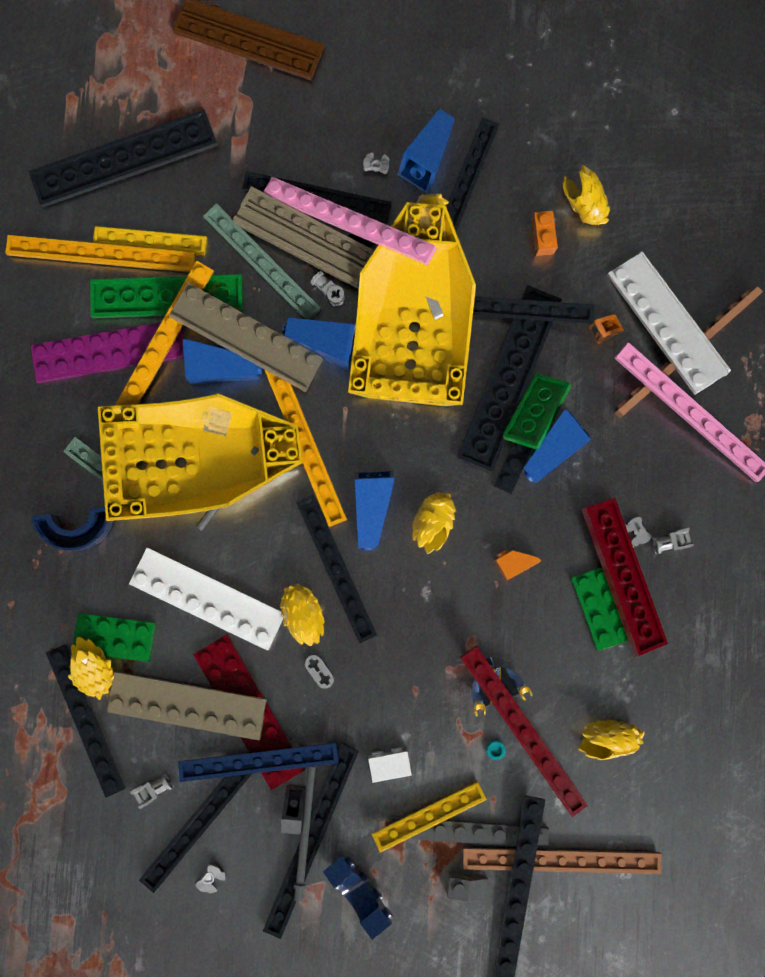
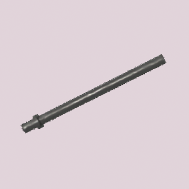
M315 766L308 767L297 878L293 887L295 889L294 901L302 902L303 890L306 888L304 878Z

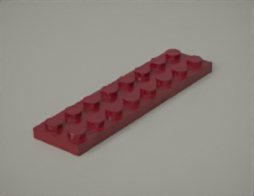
M616 498L583 508L582 512L634 657L667 645L668 642Z
M228 634L193 654L212 689L264 698ZM267 702L264 710L261 739L255 740L241 737L249 753L293 747ZM305 767L261 772L272 791L305 771Z

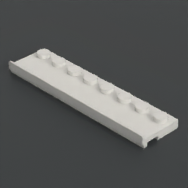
M640 252V254L608 273L609 279L694 395L730 373L731 370L643 252Z
M146 547L129 583L265 650H269L284 619V616H281L282 611Z

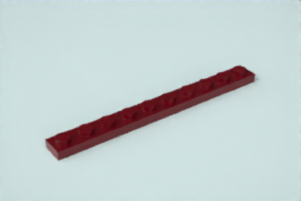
M474 646L461 655L460 658L571 817L585 809L588 805L478 647Z

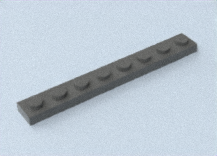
M392 816V823L404 817ZM445 820L409 839L516 847L519 825ZM541 827L537 848L548 849L549 828Z

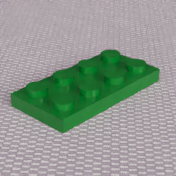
M536 373L503 434L504 439L539 450L571 388V384Z
M600 567L572 577L571 581L596 650L601 651L629 641L603 568Z
M77 613L73 644L76 645L77 637L85 640L89 638L96 647L101 648L106 657L150 662L156 623Z

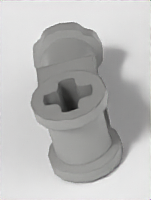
M322 271L318 272L312 278L310 284L318 287L332 306H342L345 302L343 289L335 285L331 280L329 281ZM334 294H335V295H339L340 297H339V298H337V297H334V298H333V295H334Z
M690 528L673 531L661 538L653 537V546L656 553L661 554L662 551L669 549L673 551L693 547L694 543L691 542L689 535Z
M163 773L157 780L145 782L130 791V793L135 796L139 804L138 808L141 809L158 798L163 791L171 790L173 786L168 775Z

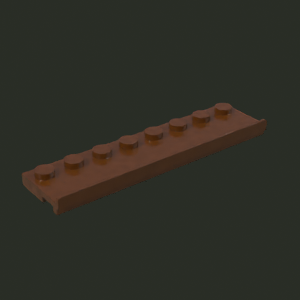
M184 0V6L180 10L173 28L174 34L312 81L325 44L197 0Z

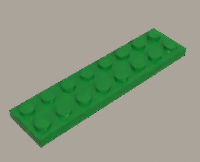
M212 275L203 291L243 313L242 275ZM187 276L90 280L91 317L165 316Z

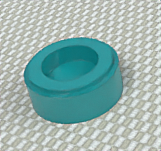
M492 740L486 746V753L492 760H500L506 754V747L501 741Z

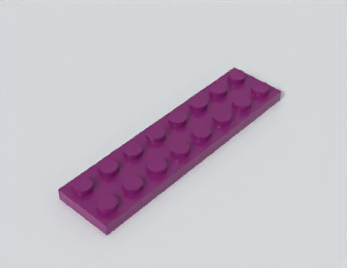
M161 323L31 345L36 382L43 383L137 366ZM183 328L164 361L184 358Z

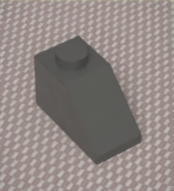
M286 785L281 818V833L301 835L306 787Z
M449 872L446 890L447 897L467 902L486 899L488 878Z

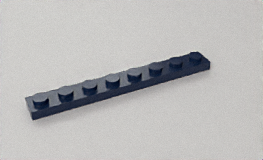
M333 742L183 760L178 762L180 782L336 764L339 761L337 743Z

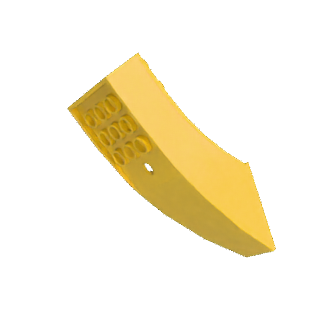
M407 202L391 227L431 243L437 249L427 266L378 245L360 272L357 318L348 393L370 399L437 406L463 405L476 284L446 206ZM426 296L438 301L443 313L442 317L434 319ZM412 322H417L420 324V329L417 332H412L409 329V325ZM409 342H416L418 348L414 351L407 348ZM408 360L415 361L416 366L413 369L405 367V363Z
M218 393L173 402L98 407L106 521L173 516L228 507L302 464L297 425ZM254 446L259 449L256 455L251 453ZM182 457L186 460L187 464L185 467L180 468L176 466L175 460ZM163 460L167 463V466L164 469H159L156 466V462ZM143 461L147 464V468L139 470L136 464Z

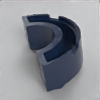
M105 507L89 509V517L86 523L73 531L65 529L59 523L57 515L31 516L33 527L41 539L54 548L67 551H83L96 546L107 536L113 525V521H106Z
M341 856L326 868L323 873L332 886L340 891L349 901L358 915L361 926L373 940L392 924L391 918L393 915L381 901L383 896L377 888L373 889L369 882L371 880L364 871L361 873L349 856L347 858Z

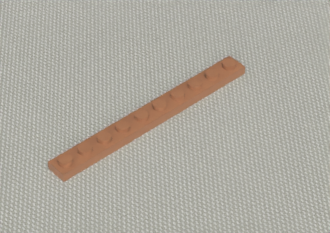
M756 287L753 291L749 288L741 295L743 299L739 303L735 301L727 308L729 310L727 314L721 313L713 320L715 324L712 327L708 325L702 330L707 339L712 338L763 291L759 287ZM666 362L659 370L666 376H669L675 370V367L672 363ZM646 386L642 389L637 387L631 393L633 396L628 401L624 399L616 406L618 408L615 412L616 416L621 418L651 390Z
M463 847V869L512 870L515 848ZM537 849L533 871L662 874V854L660 852Z

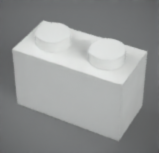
M403 747L392 748L391 752L384 753L383 750L375 751L368 757L373 783L412 775L407 749H403Z

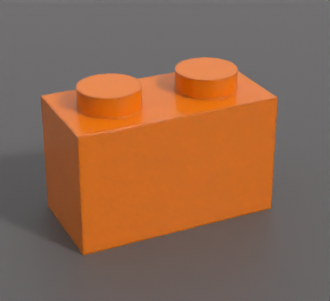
M553 211L535 212L531 220L535 255H552L558 248Z

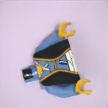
M492 657L485 658L512 697L520 693L522 700H526L523 695L525 692H529L531 696L533 695L531 689L526 686L521 676L513 669L503 665L495 667ZM474 679L471 689L474 714L478 716L477 710L482 709L485 715L486 706L491 705L492 702L476 679Z

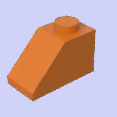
M507 549L497 554L498 558L494 560L505 580H509L541 562L538 557L514 550L508 552Z

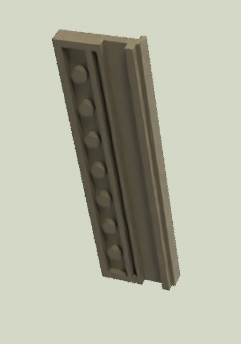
M252 186L250 187L240 205L239 211L233 217V224L359 289L360 272L374 253L373 249Z
M187 283L169 314V317L304 392L308 390L323 360L321 356L190 283Z
M118 671L113 672L114 679L107 709L109 713L249 739H261L266 698Z

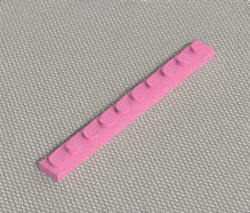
M271 177L263 192L296 210L427 266L437 249L431 243L274 177Z
M629 342L623 346L614 357L621 365L755 482L761 480L765 475V462Z

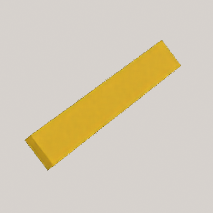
M95 226L93 243L195 252L197 256H205L207 236Z
M477 781L371 835L381 853L487 799Z

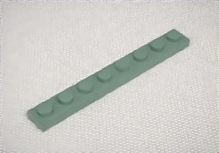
M217 203L203 215L204 219L303 319L311 320L321 311V308L242 228L233 224V219Z

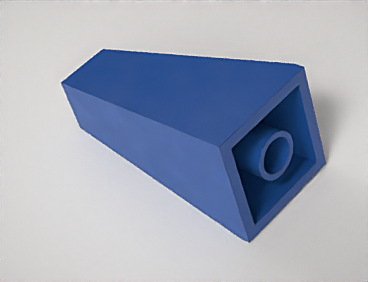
M439 109L403 154L397 175L426 194H429L455 118Z
M288 317L287 323L283 324L282 334H285V337L321 356L323 359L345 370H349L354 347L355 325Z
M187 339L183 340L185 378L191 385L260 380L259 374H262V368L234 352Z
M569 409L563 411L546 435L539 450L535 451L524 467L526 471L524 474L530 482L534 480L537 483L592 439Z
M393 471L355 473L358 548H362V550H373L374 547H378L394 484Z

